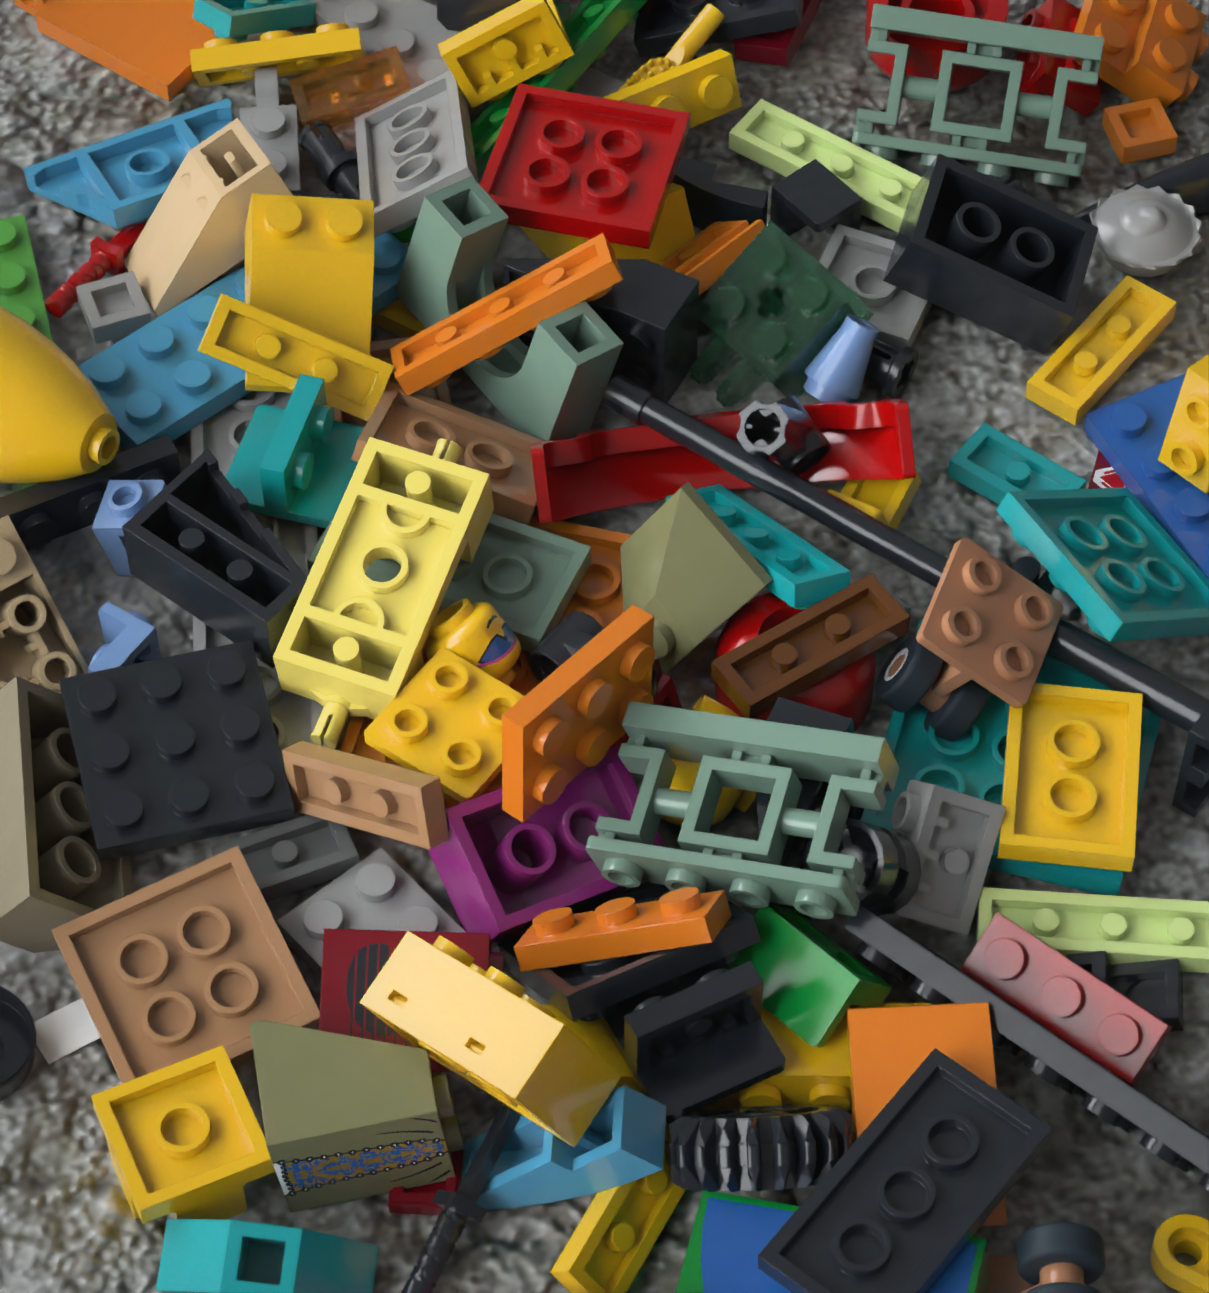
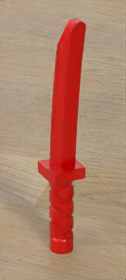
M148 220L140 224L127 225L109 242L96 236L90 242L91 257L88 259L89 261L85 262L78 269L77 273H73L66 283L64 282L45 300L44 304L47 311L56 318H62L73 307V304L78 302L76 286L101 280L106 275V272L113 276L123 274L125 272L124 259L128 256Z

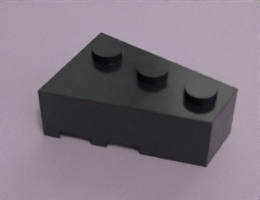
M206 449L122 526L130 574L232 642L238 643L252 640L256 658L274 668L273 655L307 577L270 528L265 529L249 509L247 498L239 488H233L220 471L218 460L209 449Z

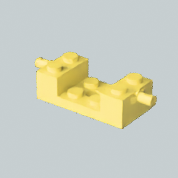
M369 437L273 655L281 690L315 700L324 707L314 731L310 735V739L317 745L323 746L325 741L326 747L335 749L348 716L367 717L375 720L424 667L421 651L460 559L470 563L473 561L494 511L490 474L456 464L463 450L460 445L453 441H450L448 447L447 439H438L432 456L373 437ZM379 559H392L401 566L399 574L387 582L373 581L365 573L369 565Z

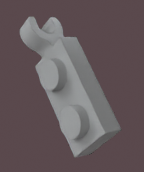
M277 67L254 69L256 107L239 108L240 122L272 163L288 189H290V192L294 195H301L296 104L280 105Z

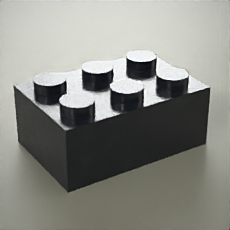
M939 153L910 194L883 281L1044 355L1074 318L1098 227Z

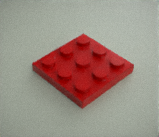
M519 83L479 185L508 215L507 224L588 239L604 233L607 240L611 243L649 249L690 131V113Z

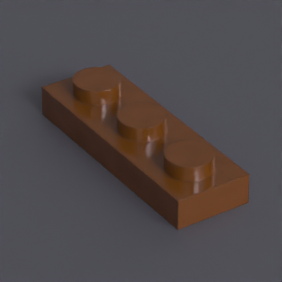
M871 573L713 660L711 677L746 718L754 719L772 709L778 697L790 699L909 632L910 615Z

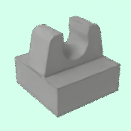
M134 271L76 286L78 301L95 344L110 341L112 346L152 321L150 310Z

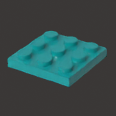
M1128 488L1008 491L997 507L996 511L1011 527V533L1016 542L1037 557L1049 571V578L1053 585L1074 600L1087 615V623L1091 629L1109 642L1209 635V579Z

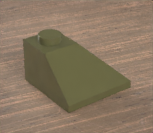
M689 482L683 485L620 546L623 612L634 604L654 616L653 648L655 649V658H658L660 667L665 673L712 635L773 580Z

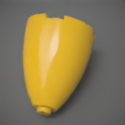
M0 306V483L31 484L66 480L95 472L103 465L110 463L118 451L120 435L117 431L116 420L100 392L80 367L53 341L24 319Z

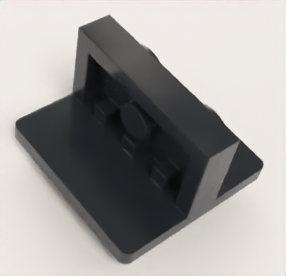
M751 961L733 969L728 964L715 968L700 967L679 976L678 984L671 989L656 994H637L617 1003V1009L613 1013L601 1018L644 1094L666 1106L665 1123H669L680 1115H687L784 1071L785 1056L761 1019L764 982Z

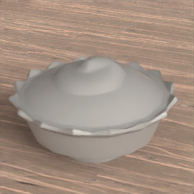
M1136 184L1128 190L1115 188L1110 197L1099 198L1097 209L1089 213L1092 225L1098 227L1095 246L1101 250L1104 259L1115 269L1132 276L1153 277L1166 274L1179 266L1185 258L1192 256L1194 248L1202 241L1199 232L1203 223L1195 217V207L1184 204L1180 194H1167L1160 186L1147 189Z

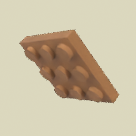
M238 845L51 930L121 1084L221 1045L224 1046L233 1068L254 1059L250 1023L266 1020L310 1029H319L320 1011Z

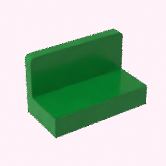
M769 904L766 908H759L754 915L761 942L740 950V957L728 964L733 969L751 961L764 982L762 1006L809 1045L819 1048L827 1043L851 1004L866 1008L880 1007L893 988L798 911Z

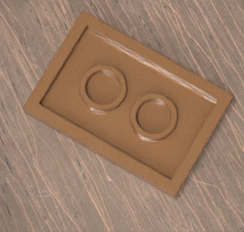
M389 382L357 440L351 460L359 462L369 437L432 456L436 448L438 439H447L448 447L450 441H453L460 445L463 450L456 464L490 474L494 504L493 514L529 525L537 507L530 444L544 440L418 392L407 396L400 385Z

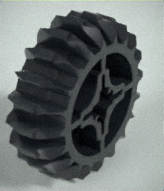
M786 1104L698 1110L687 1115H680L668 1123V1140L665 1141L666 1163L670 1165L672 1183L682 1189H690L692 1191L758 1192L762 1190L807 1188L808 1186L818 1185L857 1140L856 1132L853 1130L852 1114L839 1106Z

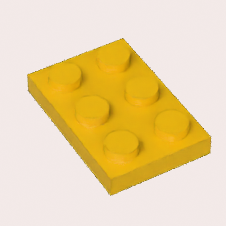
M1035 683L1026 704L1019 708H1013L1009 705L1001 806H1005L1006 809L999 829L997 858L1132 872L1135 858L1143 694Z

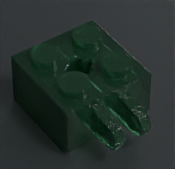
M770 220L699 300L698 319L716 337L701 352L696 361L692 363L690 377L699 385L701 383L708 384L714 377H717V374L737 354L742 359L729 372L727 378L722 380L717 391H715L716 400L724 407H733L734 404H738L743 399V396L762 377L785 397L795 396L797 398L805 392L803 386L808 378L805 369L842 326L847 314L858 316L866 321L874 314L849 287ZM786 308L784 313L777 317L778 314Z

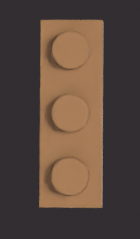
M302 740L282 750L286 777L295 811L429 850L449 840L445 800L440 777Z

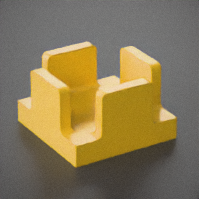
M223 1045L91 1096L95 1113L107 1140L113 1168L135 1219L140 1218L142 1224L170 1213H174L175 1219L227 1220L247 1210L244 1193L245 1184L276 1172L263 1132Z

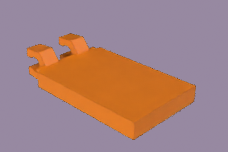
M14 0L16 6L36 17L39 32L168 102L195 78L192 73L190 50L204 48L205 42L218 38L214 35L213 29L193 19L195 0Z

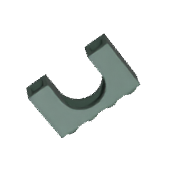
M472 176L424 197L397 283L395 294L426 329L495 292L493 265L509 217ZM584 301L539 322L530 347L526 346L516 337L507 342L494 356L483 360L476 359L461 368L516 430L544 441L570 439L577 437V433L590 430L624 343L588 303Z

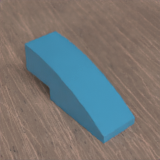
M623 1085L610 1093L575 1148L521 1115L475 1203L486 1210L552 1203L601 1192L663 1170L666 1106ZM487 1132L464 1143L461 1182Z

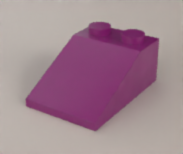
M618 746L609 748L604 758L593 767L587 766L566 785L563 793L554 803L550 805L544 804L524 823L502 810V788L445 809L449 840L431 850L428 849L466 933H490L492 948L498 946L497 944L525 933L533 924V918L545 911L568 907L572 909L573 913L629 888L606 880L585 850L589 836L599 835L595 829L599 816L629 821L632 817L639 791L630 772L618 756ZM656 832L653 845L664 847L658 832Z

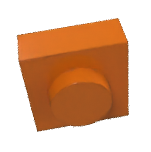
M1158 97L1104 108L1102 126L1121 164L1175 153L1178 136Z

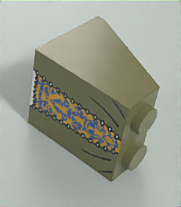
M266 1020L250 1023L266 1146L290 1212L388 1193L394 1187L404 1186V1189L446 1181V1178L455 1177L451 1152L464 1150L458 1113L453 1105L447 1074L434 1076L426 1049Z

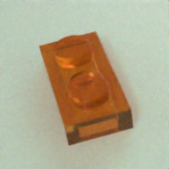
M397 45L289 80L303 127L305 128L309 125L314 133L319 132L313 123L316 120H326L332 128L355 121L354 118L411 90Z

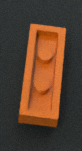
M684 887L664 894L657 901L636 904L634 898L623 897L605 902L598 906L595 911L573 914L572 909L568 907L545 911L533 918V924L513 948L520 970L525 972L712 943L732 914L724 890L700 894L699 889L696 887Z

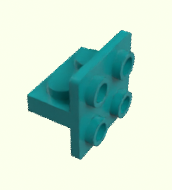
M300 374L285 409L263 404L256 407L226 474V479L234 489L239 488L247 498L249 509L252 512L327 528L338 510L358 462L351 459L357 440L364 427L335 421L334 408L327 406L324 379Z

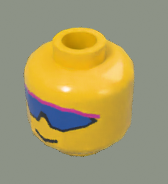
M464 598L451 604L436 616L429 632L430 636L425 644V653L429 660L439 649L446 648L507 686L514 680L516 673L512 667L521 654V645L519 639L491 603L477 602L472 604L468 598Z

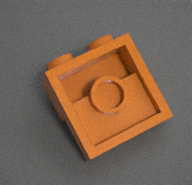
M1084 0L1074 33L1105 37L1099 78L1135 102L1158 97L1163 109L1175 100L1179 103L1184 101L1191 94L1199 79V74L1193 71L1191 66L1202 56L1209 44V35L1202 31L1206 15L1186 0ZM1074 60L1080 65L1083 64V61Z

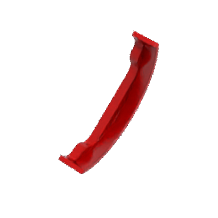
M883 399L864 403L828 401L802 405L832 447L819 463L799 475L800 477L809 482L874 479L903 480L916 478L909 406L904 400ZM744 409L690 415L739 442L736 437L741 422L739 413ZM636 424L621 428L597 429L577 433L575 438L540 441L530 444L540 524L554 523L571 517L616 507L666 499V496L675 494L687 482L694 489L720 484L728 490L755 488V486L645 425L639 426Z

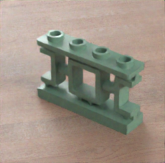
M873 4L870 23L871 35L867 51L895 56L886 112L858 108L852 143L865 145V150L889 161H897L899 151L921 154L920 165L928 167L940 153L952 160L978 163V172L993 177L1011 176L1012 168L1035 171L1034 183L1068 188L1070 177L1082 178L1087 142L1060 139L1059 135L1068 82L1097 86L1105 37ZM896 33L968 44L967 52L943 50L938 79L906 75L911 46L888 42L889 34ZM1003 49L1083 61L1082 70L1058 67L1053 97L1020 92L1025 63L1002 59ZM954 65L1010 73L1001 129L945 121ZM903 98L935 102L930 131L953 135L952 144L946 145L873 134L875 123L898 127ZM1016 115L1048 119L1049 125L1045 149L1067 152L1066 163L987 151L988 141L1011 144Z
M629 701L622 722V726L629 739L627 744L621 743L618 756L630 773L643 774L644 778L631 820L599 816L595 826L599 835L589 836L585 847L586 852L606 880L625 887H638L641 881L661 884L671 891L684 887H696L699 889L700 894L724 890L725 894L732 900L744 906L766 908L769 902L794 906L797 911L807 916L818 919H831L835 913L850 916L857 915L860 900L855 892L857 885L862 886L866 873L856 856L838 854L837 852L850 806L883 811L886 802L884 791L893 792L900 767L885 738ZM672 759L701 763L692 792L670 789L676 770ZM798 778L829 783L821 812L796 808L802 790V784ZM722 787L772 794L758 841L709 833ZM661 815L684 818L677 840L683 850L653 845ZM788 835L813 839L806 861L811 870L780 866Z

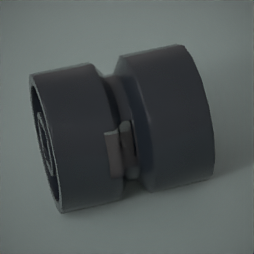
M847 817L837 853L856 856L866 873L862 886L857 885L855 892L860 900V905L877 915L895 913L907 905L918 890L922 874L920 856L913 843L900 832ZM812 838L806 844L802 859L803 869L811 870L806 861L812 844Z

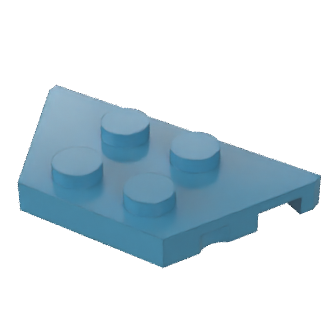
M229 98L25 167L23 170L27 187L33 193L116 229L130 224L143 223L149 220L188 151L235 120L232 102Z

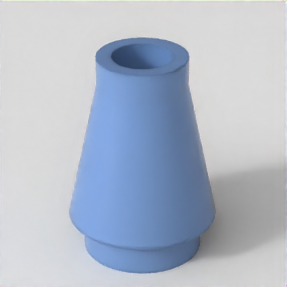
M847 314L842 326L805 369L808 378L803 388L822 402L846 401L849 403L851 399H858L874 341L880 330L863 318Z

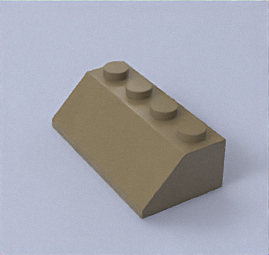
M16 676L0 689V941L32 953L59 950L52 934V929L133 893L130 855L99 862L62 695Z

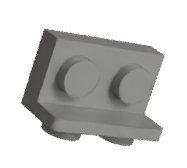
M911 779L907 790L902 792L895 802L891 824L893 829H895L894 831L900 832L913 843L920 856L922 874L918 890L907 905L893 914L968 936L1006 807Z

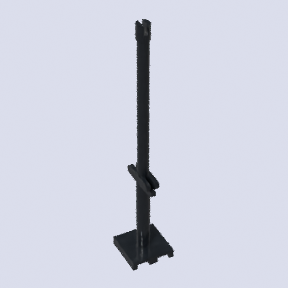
M617 374L609 382L603 394V397L607 399L603 406L639 426L645 425L935 588L937 587L948 558L775 462L748 453L739 442L659 399L658 394L628 377ZM1025 556L1013 565V570L1052 596L1055 586L1049 578V571L1046 570L1040 577L1041 564L1037 559ZM1060 617L1047 654L1113 691L1143 694L1142 707L1189 732L1172 805L1195 818L1209 799V699Z

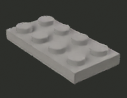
M450 70L354 118L360 200L374 201V238L388 231L397 233L413 225L418 219L425 196L471 176L478 183L468 100Z

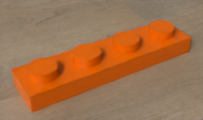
M604 233L390 348L395 378L406 395L409 396L422 388L429 389L442 384L455 370L476 359L490 358L497 354L507 342L529 330L535 331L539 322L583 301H594L607 294L614 284L624 279L615 251Z

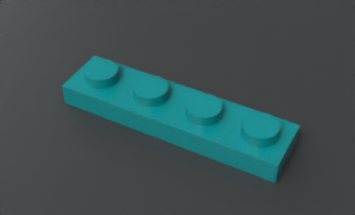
M716 484L695 489L771 576L773 580L765 588L785 601L788 606L805 610L850 585V570L722 485ZM674 494L666 496V501Z

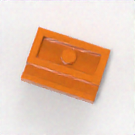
M762 219L756 220L751 225H749L747 220L714 222L658 264L699 280L700 295L771 242L772 238Z

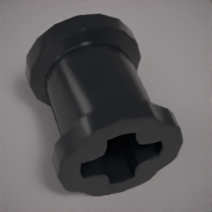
M876 338L864 379L883 387L886 396L897 399L904 392L913 376L918 361V351L910 346L899 349Z

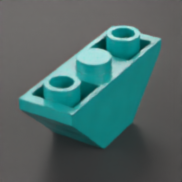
M167 1219L156 1291L164 1293H373L380 1247L379 1245L301 1228L238 1220Z

